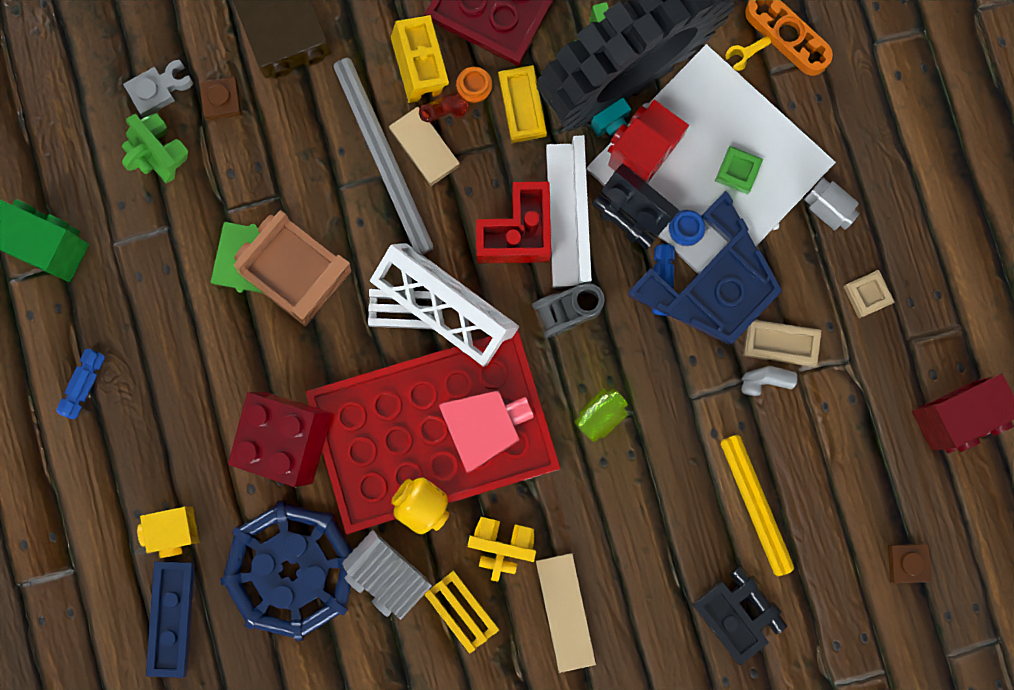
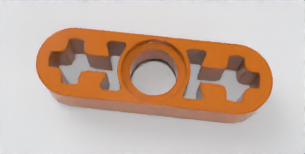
M749 0L745 9V15L748 22L764 37L768 36L771 39V43L803 73L815 76L825 71L833 57L832 49L827 42L781 0ZM767 4L770 7L767 13L764 12L761 15L756 13L758 6L761 7ZM777 15H780L781 18L776 22L775 26L771 28L769 25L771 24L772 20H775ZM784 25L793 26L798 33L797 40L793 42L783 40L780 37L779 28ZM805 38L808 42L802 47L800 52H797L795 49L800 46ZM817 51L821 54L819 61H815L812 64L808 61L810 53L814 54Z

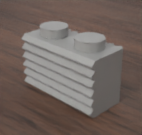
M374 530L359 543L358 547L342 563L345 571L348 573L344 577L345 580L359 593L366 589L375 598L371 602L387 617L393 613L401 620L432 586L419 570Z

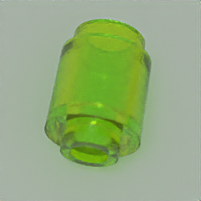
M602 388L578 412L579 417L574 421V424L595 443L600 437L604 439L628 416L627 411L624 409L628 403L615 389L608 393Z

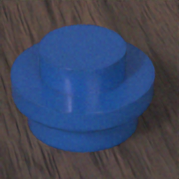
M692 210L679 211L670 221L668 227L672 240L681 246H693L705 234L703 218Z

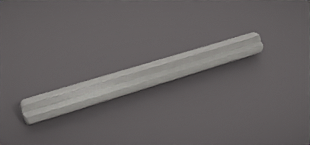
M350 58L339 60L333 66L411 245L417 254L424 255L433 250V243Z

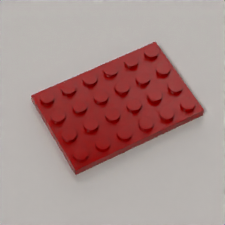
M518 330L511 339L501 343L489 364L484 367L455 346L305 391L310 406L332 412L322 452L346 534L396 520L394 517L395 506L391 504V501L399 487L407 479L412 481L417 478L427 479L446 493L448 503L560 470ZM489 336L472 341L473 346L484 353L493 338ZM494 391H499L505 405L526 397L534 418L514 426L519 441L475 470L467 473L439 405Z

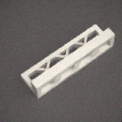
M584 135L573 136L572 144L546 145L547 181L550 182L552 289L574 288L581 284L591 283Z
M407 243L390 245L370 279L371 283L483 367L489 364L501 343L511 339L519 328V325L425 256L417 254ZM392 264L401 269L404 286L394 287L383 279ZM411 278H413V279H414L415 281H417L418 283L412 284V279H411ZM424 286L428 289L433 307L422 308L416 303L413 288ZM400 290H405L406 295L403 294ZM440 299L444 301L446 304L441 305ZM452 307L459 312L461 328L450 329L446 326L442 309ZM428 311H434L435 317ZM469 321H471L475 325L469 326ZM482 329L493 338L484 353L473 346L471 330ZM462 332V333H463V338H462L460 335H458L457 333Z

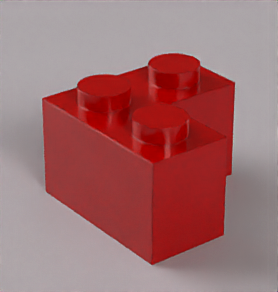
M653 100L647 109L641 106L630 120L629 124L631 125L629 127L625 124L621 125L610 142L612 144L608 149V152L611 154L608 162L610 168L616 171L623 163L647 184L684 137L689 127V124L656 100Z
M513 182V219H476L477 264L550 262V182Z

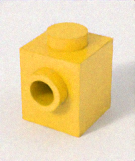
M193 506L140 516L141 524L137 527V534L140 545L146 547V553L159 551V557L165 558L182 554V546L200 543Z

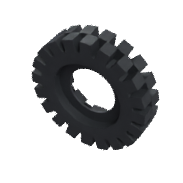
M628 0L623 5L619 1L603 13L605 18L602 21L591 22L577 34L579 40L566 44L555 55L557 59L548 63L541 72L543 76L537 80V90L565 129L583 126L588 121L592 122L594 116L621 98L627 101L632 94L637 96L649 88L653 80L656 78L660 80L674 69V64L685 61L697 51L695 47L708 41L716 33L715 30L726 22L729 18L728 15L733 12L734 2L732 0Z

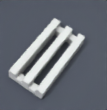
M369 289V327L433 329L422 320L377 318V312H411L402 305L377 304L378 299L393 298L382 290ZM400 290L403 294L406 295L405 290ZM414 291L416 300L432 301L430 291ZM421 306V307H422V308H428V307H433V306Z

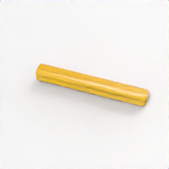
M739 435L725 438L721 441L722 449L773 573L776 576L788 574L794 570V565L742 439Z

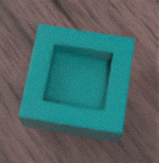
M621 98L594 116L590 127L598 138L606 132L609 136H612L622 124H628L626 119L630 114L631 108L625 99Z

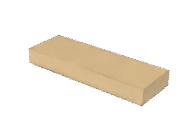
M569 553L536 560L559 673L596 665L573 554Z

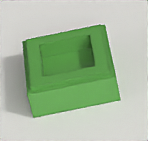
M729 146L715 182L748 195L763 159Z

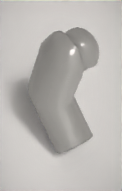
M773 366L748 371L741 379L743 381L741 390L743 394L759 396L762 392L761 386L764 384L793 389L797 383L796 372Z

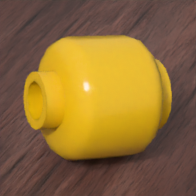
M417 478L414 481L407 479L399 487L391 501V504L395 506L394 517L417 534H425L432 528L438 531L449 517V512L446 510L448 504L446 493L425 478Z

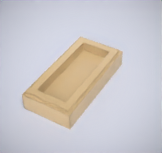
M416 107L389 126L392 134L430 186H433L460 167L458 160L419 107Z
M754 320L746 329L742 356L815 367L818 361L821 330Z

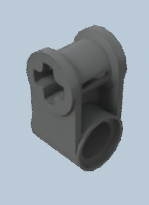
M586 283L567 291L544 297L534 302L532 307L533 310H538L546 330L543 334L545 339L599 316L605 299L603 292L598 286ZM585 293L594 295L598 301L597 307L591 311L582 310L577 304V299L580 295ZM550 309H553L557 322L554 321Z

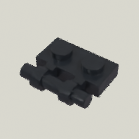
M623 163L601 190L611 201L600 193L591 203L602 213L600 217L608 223L612 221L627 233L625 237L632 243L638 242L646 250L655 241V238L645 229L658 237L679 212L678 208ZM622 208V209H623L625 212H627L631 217H633L637 222H635L634 220H632L628 215H626V214H625L623 211H621L620 209Z
M741 565L730 573V576L738 585L733 591L730 592L726 585L720 581L691 603L739 666L769 643L760 631L761 629L769 625L777 635L788 626L779 615L781 610L775 602L770 603L758 588L760 583L755 576H749ZM746 597L758 611L757 615L752 619L739 604Z

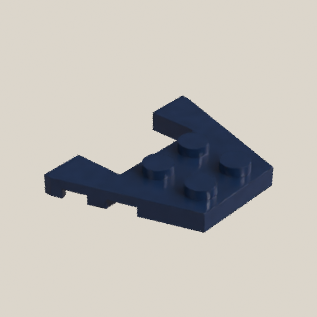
M725 191L701 216L727 241V245L680 294L671 288L653 269H650L630 289L627 295L636 301L731 345L782 292V289L761 251L757 250L747 232L749 229L743 218L740 219L732 204L733 200L730 194Z

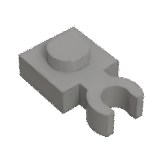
M180 60L169 63L165 73L161 75L153 67L123 84L143 118L174 102L175 100L170 92L175 89L180 91L187 90L194 84L189 75L181 80L175 79L176 73L185 68Z

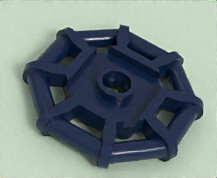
M285 500L277 501L274 507L243 526H236L232 531L234 537L224 575L220 578V584L226 587L246 622L244 625L249 630L255 628L291 637L297 642L303 641L304 636L338 615L346 614L351 585L344 578L348 573L345 571L342 563L353 550L335 522V515L330 511L323 513L286 504ZM290 520L316 527L311 536L290 531ZM278 522L281 533L264 543L255 536ZM324 534H326L339 556L338 558L329 560L318 542ZM249 546L256 550L251 564L252 569L251 572L240 573L245 550ZM286 560L290 564L297 562L300 565V569L296 572L298 578L295 581H292L290 577L284 578L281 574L284 570L283 563ZM330 568H341L333 595L325 590L327 576ZM252 580L263 599L256 608L241 583ZM319 597L326 606L304 619L301 607ZM270 605L280 609L291 610V621L266 616L265 614Z

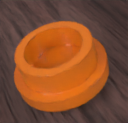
M480 67L464 69L456 81L458 94L462 99L470 103H478L485 100L492 90L490 75Z

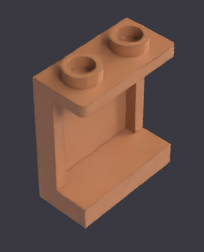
M280 210L275 216L269 215L261 223L258 229L260 234L251 244L246 242L238 250L234 257L236 262L233 266L240 276L306 327L351 273V266L339 254L337 256L333 255L288 219L287 214Z

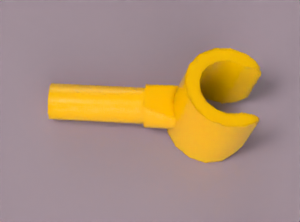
M765 36L745 48L739 45L732 46L726 52V60L734 55L741 56L742 60L733 66L735 71H741L745 68L747 59L771 44V39Z

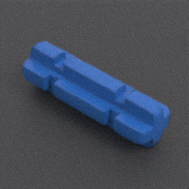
M659 244L654 249V261H657L654 271L674 289V265H672V262L675 260V247L669 244ZM652 308L653 314L666 316V314Z
M88 348L84 350L79 360L82 362L81 367H76L64 392L67 394L66 399L61 398L56 409L57 413L74 420L78 417L82 406L79 404L81 401H86L97 377V374L94 373L96 369L100 370L104 363L105 356L102 353Z

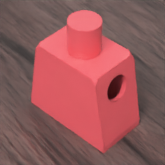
M499 391L439 405L467 473L475 470L518 442L519 438L514 426L534 418L526 397L505 405Z

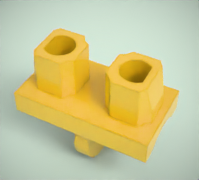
M481 517L474 536L470 535L467 547L496 554V559L481 555L479 567L493 570L491 581L498 582L500 572L515 575L517 563L504 561V556L534 562L536 550L533 549L534 528L515 524L511 543L508 544L496 541L500 521Z

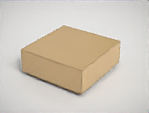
M879 270L843 286L859 319L895 303Z

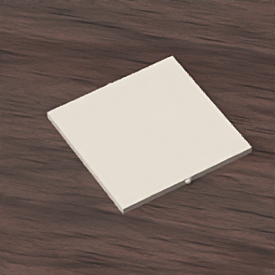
M707 44L653 99L689 124V127L684 137L648 184L678 208L679 211L692 210L701 216L727 191L733 200L732 204L740 219L743 218L749 229L747 232L755 246L772 229L776 230L779 228V222L836 163ZM652 101L645 103L643 106L647 109ZM612 143L586 168L603 186H605L615 172L608 166L611 156L608 149ZM729 146L763 159L748 195L715 182ZM704 220L705 234L703 238L693 246H681L670 237L668 224L658 237L665 244L673 245L675 253L698 274L727 245V241Z

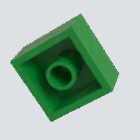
M14 199L12 205L0 200V251L70 283L89 246V243L79 238L81 231L53 215L48 214L47 216L37 211L36 208L20 200Z

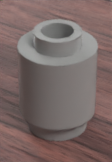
M822 178L804 199L810 205L808 209L834 231L839 226L846 230L860 214L855 210L859 202L834 181L829 183L825 178Z

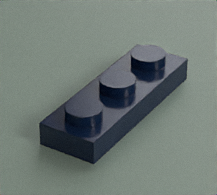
M154 561L146 676L185 678L187 676L195 562Z

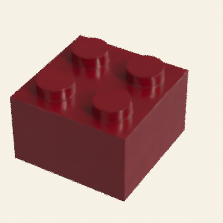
M1002 373L974 380L911 412L931 451L945 449L946 453L956 450L963 452L980 444V437L991 433L995 436L1014 427L1012 422L1014 420V395Z
M247 392L228 465L292 487L313 484L332 412L269 392Z

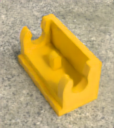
M431 15L396 21L391 34V40L408 103L419 101L422 98L421 95L432 92L433 97L438 96L444 86L449 84Z

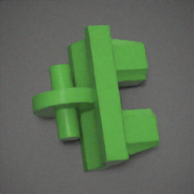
M157 113L141 120L136 114L128 117L126 123L130 127L126 132V137L129 140L122 145V148L127 153L122 160L123 166L129 171L139 167L144 174H148L154 169L166 184L175 179L176 168L182 165L188 158L186 147L177 139L164 147L157 139L167 134V127Z

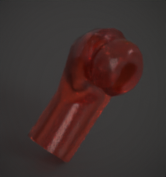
M452 93L422 105L419 109V116L422 121L428 123L448 116L450 113L455 118H462L467 113L469 104L462 99V95Z

